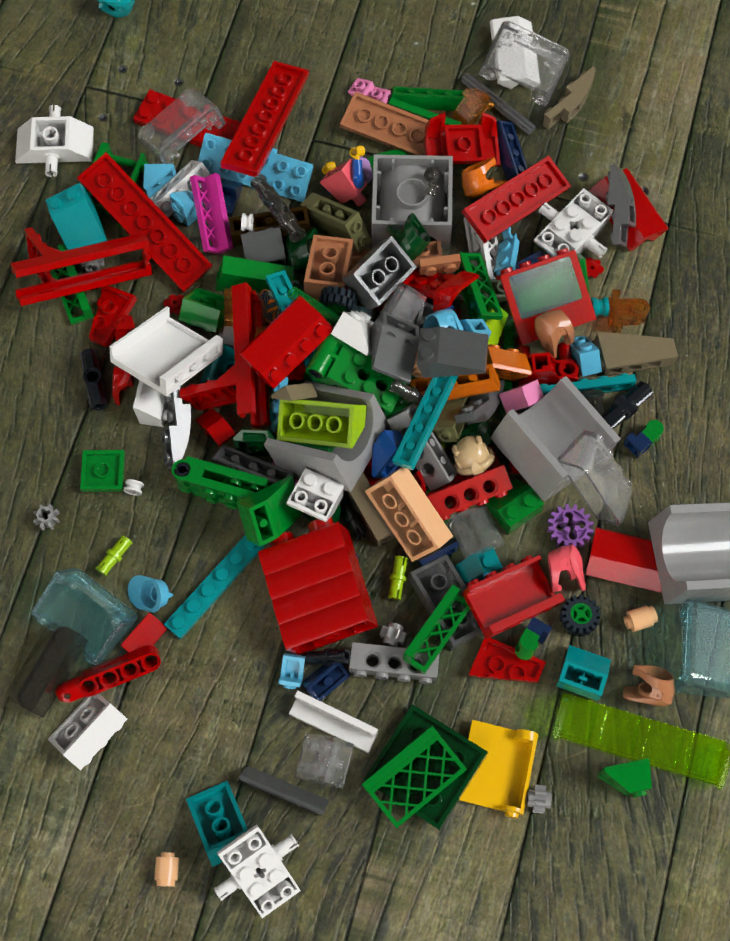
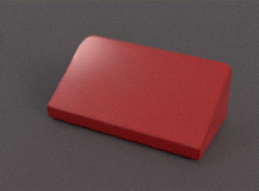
M148 613L123 641L121 647L129 653L147 645H154L168 628L155 616Z

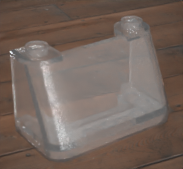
M504 21L493 38L478 75L483 76L487 80H495L499 75L504 76L533 90L532 99L534 102L546 107L568 62L570 52L565 47L510 21Z
M194 88L185 90L180 97L153 120L141 127L138 139L160 164H173L175 167L173 160L175 156L177 158L180 156L179 149L205 127L209 131L212 129L211 126H216L220 129L226 122L219 108Z

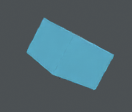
M144 164L143 188L149 198L176 175L173 164Z

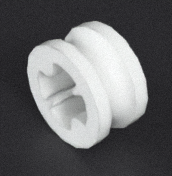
M242 213V231L248 229L250 232L253 230V214L247 216L245 213Z
M133 479L125 481L127 485L123 489L125 493L135 496L142 495L141 488L144 487L142 482Z

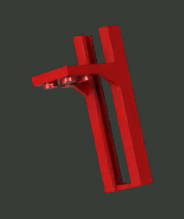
M30 227L25 229L29 259L11 263V270L16 278L37 274L42 281V284L15 290L16 299L21 306L152 275V268L149 262L151 256L148 254V251H150L149 239L144 233L60 251L47 246L45 242L43 243L40 234H37ZM142 249L143 260L59 280L52 278L50 275L53 269Z
M245 282L231 286L235 364L217 380H208L206 383L198 385L191 384L186 388L179 389V397L198 411L237 402V414L243 418L246 417V414L250 413L251 425L254 428L271 425L269 386L262 381L239 353L265 329L264 299L260 295H256V291H252V287Z

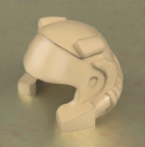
M466 436L452 447L455 459L454 466L459 475L476 476L481 474L495 460L492 448L486 447L481 436Z

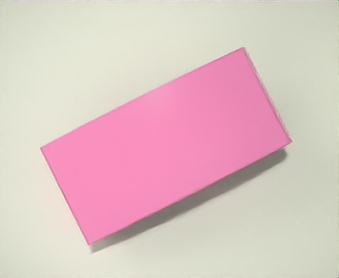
M357 78L348 90L351 96L358 92L386 104L392 96L390 90L374 87L372 81Z

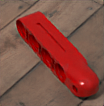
M147 645L84 670L79 676L59 684L55 690L56 696L61 702L71 703L85 696L96 695L153 672L161 664L159 650L153 645ZM149 655L155 656V659L152 661L145 660ZM127 664L135 665L132 669L124 668ZM107 672L114 673V675L109 678L103 676ZM88 680L93 682L90 686L83 685V682Z

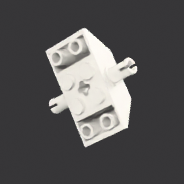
M53 105L49 106V117H32L18 128L15 162L46 163L45 175L52 177L53 172V177L58 174V162L92 161L94 128L71 116L60 117L61 107L55 105V110H53Z
M584 188L560 212L545 202L539 209V213L551 222L533 242L552 256L557 255L556 251L568 248V251L575 250L576 254H582L585 249H589L598 258H602V255L606 253L608 248L595 239L611 218L614 210ZM569 257L559 259L558 261L561 262Z
M257 824L217 852L231 872L230 878L213 888L217 896L223 901L224 898L238 888L242 889L260 916L264 918L301 891L282 862V857L296 847H299L297 841L292 834H289L288 837L275 846L271 845Z

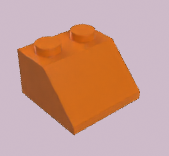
M488 345L486 365L493 364L499 378L517 381L531 375L532 371L526 354L519 353V350L513 348L503 350L498 345Z

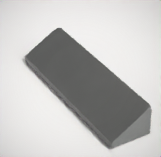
M222 445L212 458V461L229 468L267 478L271 485L288 476H292L294 483L296 482L295 473L226 445Z
M247 766L239 777L240 781L244 784L319 816L324 815L329 803L328 799L250 766Z

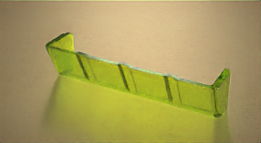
M561 694L551 732L554 740H558L559 737L634 761L649 758L651 766L713 784L718 790L724 788L730 769V744L728 742L571 694Z

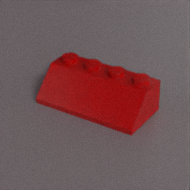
M299 295L239 354L264 383L275 388L332 333L333 328L312 305Z

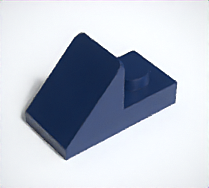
M224 179L221 181L227 216L232 217L243 188V183Z

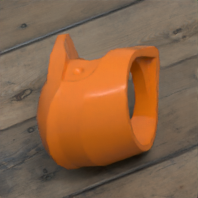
M494 157L473 164L462 171V187L465 196L471 198L481 197L506 183V180L494 181L493 177L486 178L487 171L496 165Z

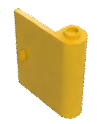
M472 720L468 740L486 750L488 755L459 801L503 811L505 816L518 819L519 815H524L539 734L529 730H512Z

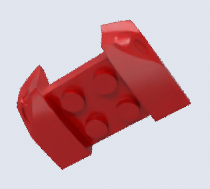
M482 112L478 124L445 125L446 115L443 113L430 118L426 124L424 135L425 156H453V164H476L494 157L496 160L495 166L501 165L495 117Z
M416 268L392 294L401 303L405 301L408 293L432 298L433 311L443 310L450 307L456 296L465 287L478 279L479 274L461 271L456 275L436 273L433 276L419 275V270Z
M121 315L116 321V342L135 329L131 315ZM116 366L113 369L112 394L116 405H120L121 390H127V387H134V376Z

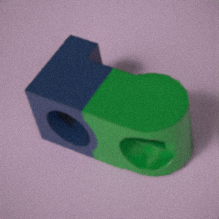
M651 420L637 436L633 433L629 434L623 444L639 458L660 439L664 426L658 420Z
M533 617L515 647L517 657L522 660L531 659L538 647V642L541 644L545 642L552 627Z

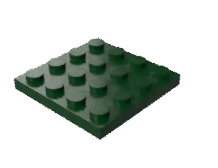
M412 704L365 776L364 781L369 779L433 726L467 768L464 773L415 813L416 816L440 831L487 757L488 752ZM438 740L430 746L429 756L443 757V746ZM427 749L420 755H427ZM446 751L445 757L451 758V756ZM415 758L412 761V771L425 772L426 758ZM429 759L428 772L441 774L442 760ZM445 760L444 774L454 775L460 770L455 761ZM410 763L403 770H409ZM397 773L394 785L408 787L409 773ZM411 773L410 787L424 788L425 775ZM427 775L426 789L436 790L440 787L441 776ZM443 777V783L450 777ZM392 778L385 784L391 785ZM381 787L378 789L390 798L391 787ZM394 788L393 800L406 803L407 789ZM410 790L409 804H419L423 801V791ZM426 791L425 798L428 797L432 792ZM408 806L409 811L414 808L413 806Z

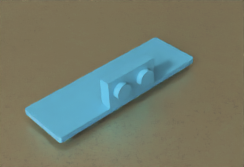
M205 133L198 161L205 165L210 174L217 173L220 174V178L240 182L244 185L300 202L305 200L314 167L313 164L277 153L278 149L272 148L258 178L221 168V160L232 140Z

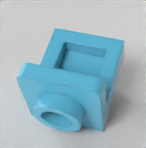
M284 653L278 684L283 685L287 689L300 687L303 682L306 656Z

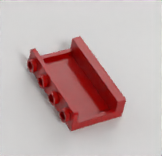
M529 555L520 560L521 563L516 566L514 563L505 566L503 571L498 574L496 571L487 574L484 580L479 582L478 579H475L467 584V588L462 594L486 639L547 612L565 601L562 593L555 595L538 563L542 559L540 555L534 558L532 555Z

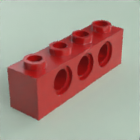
M498 464L484 470L481 474L471 475L425 495L442 520L445 521L450 518V514L467 512L470 510L469 506L474 504L477 506L484 505L493 496L496 498L503 497L513 487L505 466ZM487 480L491 483V489L488 492L483 489V484ZM470 488L472 491V496L470 499L466 500L464 497V492L466 489ZM448 496H451L453 504L447 508L444 502Z

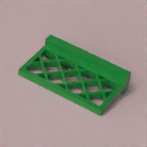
M431 726L367 779L362 786L397 829L464 773L467 768L438 734L436 729ZM437 740L443 746V757L429 756L430 746ZM427 749V755H420ZM446 751L451 756V758L445 757ZM415 758H426L425 772L412 771V761ZM429 759L442 760L441 774L428 772ZM445 760L455 761L460 770L454 775L444 774ZM410 763L409 770H403ZM397 773H409L408 787L394 785ZM411 773L425 775L424 788L410 787ZM427 775L441 776L440 787L436 790L426 789ZM443 777H450L443 783ZM392 778L391 785L385 784ZM381 787H391L390 801L380 800L375 792ZM394 788L407 789L406 803L392 802ZM410 790L423 791V801L419 804H409ZM426 791L432 792L428 797L425 798ZM383 803H385V804H390V805H389V811L387 810V808L384 806ZM392 804L406 806L405 816L398 822L391 815ZM408 806H413L414 808L408 812Z

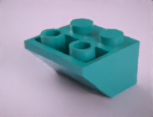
M569 645L556 686L598 701L603 694L608 678L611 659Z

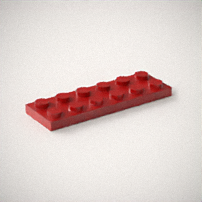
M149 89L133 118L136 124L202 147L205 133L232 140L241 124L239 121Z
M547 156L464 208L462 214L485 244L541 208L545 202L549 203L572 186L550 156Z

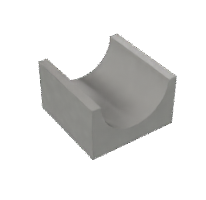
M374 154L372 248L379 241L390 237L386 230L387 226L397 231H402L408 215L414 213L428 235L436 240H441L442 249H450L453 156Z
M567 376L560 379L548 394L525 412L519 415L514 409L507 412L490 437L543 501H546L599 465L621 440Z
M304 381V383H312L317 393V397L307 398V400L367 405L365 427L354 447H335L332 452H327L267 438L264 446L276 465L295 473L296 479H300L303 471L307 468L343 484L344 490L351 492L372 458L373 444L378 439L379 434L384 430H388L390 425L374 394Z
M730 503L669 505L651 519L648 525L664 605L730 601Z

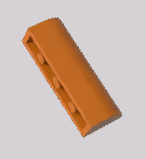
M493 364L486 365V373L459 375L447 401L500 391V380ZM432 378L411 379V396L416 406H419Z

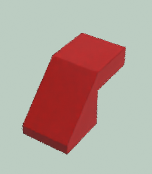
M212 408L195 420L205 434L211 436L218 447H221L236 434L226 420Z

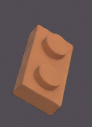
M460 254L419 259V275L433 276L436 273H453L459 270L461 263Z

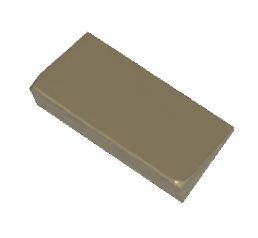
M312 383L286 385L273 393L271 397L272 399L293 401L315 398L317 393Z

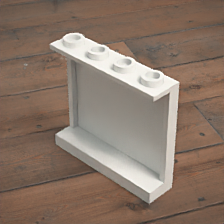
M166 306L109 346L111 363L167 397L223 354V338L218 335L210 340L204 338L170 318L169 307Z

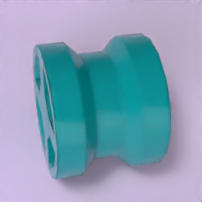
M591 297L596 317L598 315L608 317L610 308L608 297H603L602 299Z

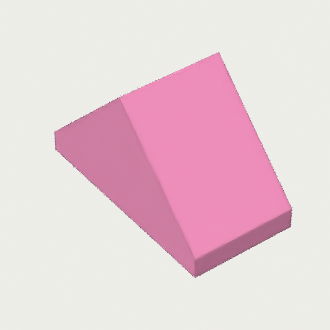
M536 379L499 394L505 413L512 409L516 411L529 407L540 401L544 395L539 381Z

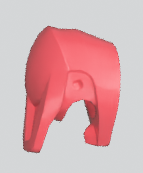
M573 544L548 552V567L552 591L558 592L562 590V586L558 583L562 571H566L569 574L571 581L576 579L581 591H586L583 561L578 549Z

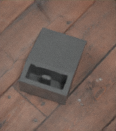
M382 311L370 328L371 369L390 376L397 381L409 384L419 345V326Z

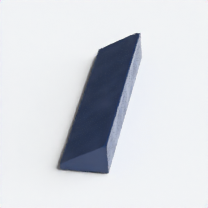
M498 120L496 123L500 161L506 180L509 181L528 168L513 122Z

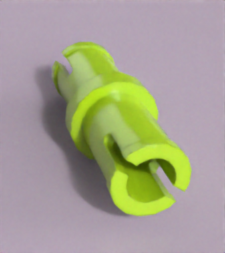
M121 535V538L112 549L106 551L107 555L95 569L104 576H107L113 566L122 560L121 556L133 544L132 541Z
M395 556L393 572L389 577L391 583L387 598L401 601L403 583L407 579L405 572L408 558Z

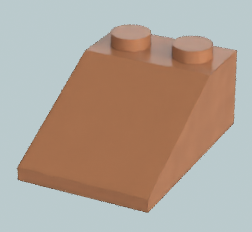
M313 235L304 278V293L312 298L320 299L321 291L324 287L332 286L334 288V286H338V288L344 287L347 290V285L342 278L350 271L353 239Z

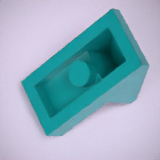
M494 549L480 555L474 553L455 565V569L465 585L475 579H481L485 573L498 572L503 568Z

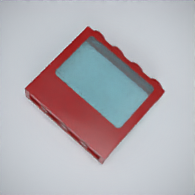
M563 248L556 251L557 255L550 257L549 254L538 257V262L531 264L529 260L520 263V268L512 270V267L500 270L501 274L495 276L496 280H501L518 337H515L517 345H525L539 340L535 331V318L545 312L558 309L563 311L573 327L597 319L575 250L568 251V248Z

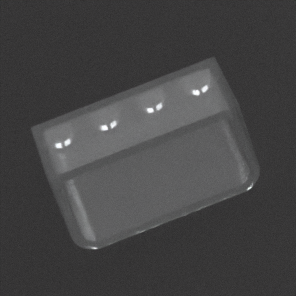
M584 430L557 460L569 473V479L594 517L619 526L626 518L633 492L632 483L623 474V468L614 460L612 451L603 442V437L597 432L593 433Z

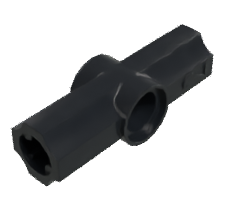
M91 348L85 349L80 353L90 409L103 410L108 407L98 351ZM98 377L96 381L90 382L92 378Z
M640 381L626 394H621L601 416L612 429L616 428L623 420L627 421L639 409V406L652 396L653 391L646 382Z

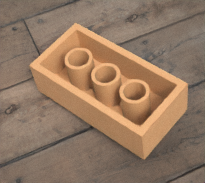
M400 467L365 490L412 562L439 549L453 537L409 469Z

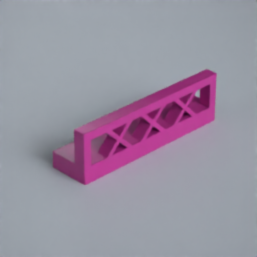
M213 173L205 178L196 175L191 176L190 181L203 251L219 255L234 249L220 174ZM198 183H201L202 191L199 188ZM209 239L211 240L213 247H210Z

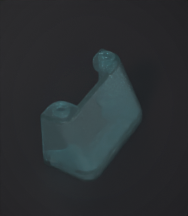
M76 568L56 571L31 612L36 617V621L41 625L56 624L85 647L83 651L85 660L95 666L105 660L138 619V615L86 573Z
M687 599L680 607V618H684L681 621V626H683L682 664L679 668V673L681 674L680 681H676V692L729 699L730 609L698 600Z

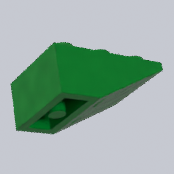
M288 476L236 502L248 541L261 547L280 537L303 514L302 511L286 505L295 488L292 476Z

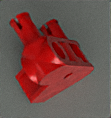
M558 344L560 360H556L550 352L530 354V346H519L517 350H519V353L526 354L532 372L530 376L517 380L518 386L538 379L539 384L554 385L565 376L571 382L579 380V366L571 357L570 344Z

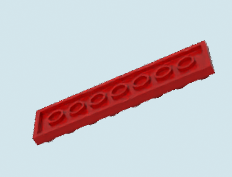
M273 61L221 160V168L258 178L309 76V70Z
M107 152L77 177L78 181L130 236L140 233L145 234L149 239L150 251H148V254L151 256V259L183 293L213 268V265Z

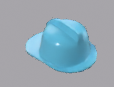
M136 575L131 578L128 584L129 599L136 608L155 613L159 608L167 604L169 598L173 597V593L169 592L166 583L160 579Z

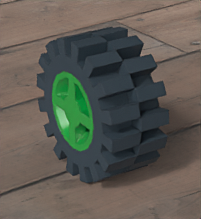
M328 286V288L324 287L322 289L319 302L341 316L343 312H351V310L355 312L358 296L349 289L345 290L344 287L338 288V286H334L333 288Z
M576 595L572 596L571 599L566 600L560 611L562 627L566 628L569 634L570 632L574 633L573 636L581 635L582 637L586 634L589 635L599 624L601 613H599L600 608L595 605V600H589V596L586 598L583 595L578 597Z

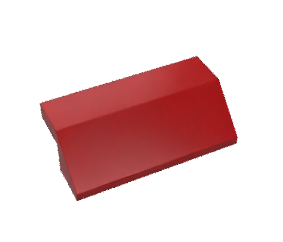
M626 168L623 169V172L631 186L636 209V227H628L627 248L629 251H633L647 239L651 241L656 240L669 228L630 170ZM606 176L589 191L609 206L606 200V193L609 191L608 176ZM611 216V218L609 219V221H610V223H611L612 226H613V223H614V222H613L612 216Z
M598 527L595 528L585 575L662 593L652 540Z

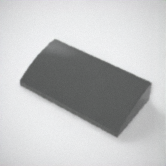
M447 554L410 572L408 576L411 585L430 616L452 585L460 589L459 595L463 598L462 592L467 588ZM455 601L452 605L453 614L463 612L466 607ZM471 610L447 642L450 651L482 634ZM451 618L441 620V631L452 628Z

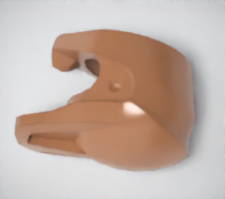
M559 309L553 310L535 318V331L544 353L550 352L556 358L557 345L561 336H563L566 345L574 342V328L563 311Z
M634 665L632 674L640 676L646 682L640 683L638 686L624 687L622 696L630 701L657 707L671 705L675 694L674 676L672 673L658 666Z

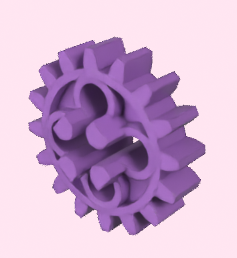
M566 504L564 510L559 506L556 510L557 513H551L550 517L552 519H548L547 524L550 527H548L547 533H553L550 540L556 539V546L560 544L564 546L573 544L576 547L578 544L582 548L584 541L589 542L590 537L588 535L593 534L594 530L591 527L594 522L588 521L591 515H584V508L579 511L576 504H574L573 508ZM565 515H570L572 517L570 526L574 528L572 531V536L576 538L574 540L569 538V533L571 529L567 526L569 519L568 517H565ZM577 524H583L584 528H580V526ZM560 526V528L564 530L559 531L556 527Z

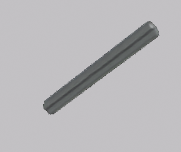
M465 73L462 76L461 82L524 132L528 135L534 132L536 126L471 74Z

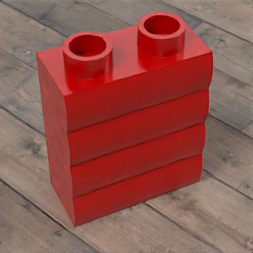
M329 518L327 522L319 519L308 524L309 533L294 538L293 533L284 532L280 537L269 542V548L258 552L285 649L296 655L313 651L379 627L349 530L339 522L333 523L332 518Z

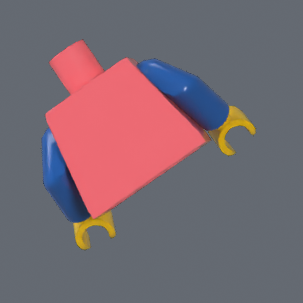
M364 146L350 149V155L354 160L349 159L337 167L334 162H327L322 167V173L326 175L320 181V184L342 204L352 199L357 207H359L367 200L361 193L367 186L362 172V160H360V157L365 155Z

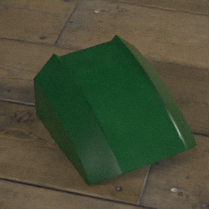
M243 427L234 435L233 441L238 451L253 456H270L264 443L267 438L277 440V435L270 428Z

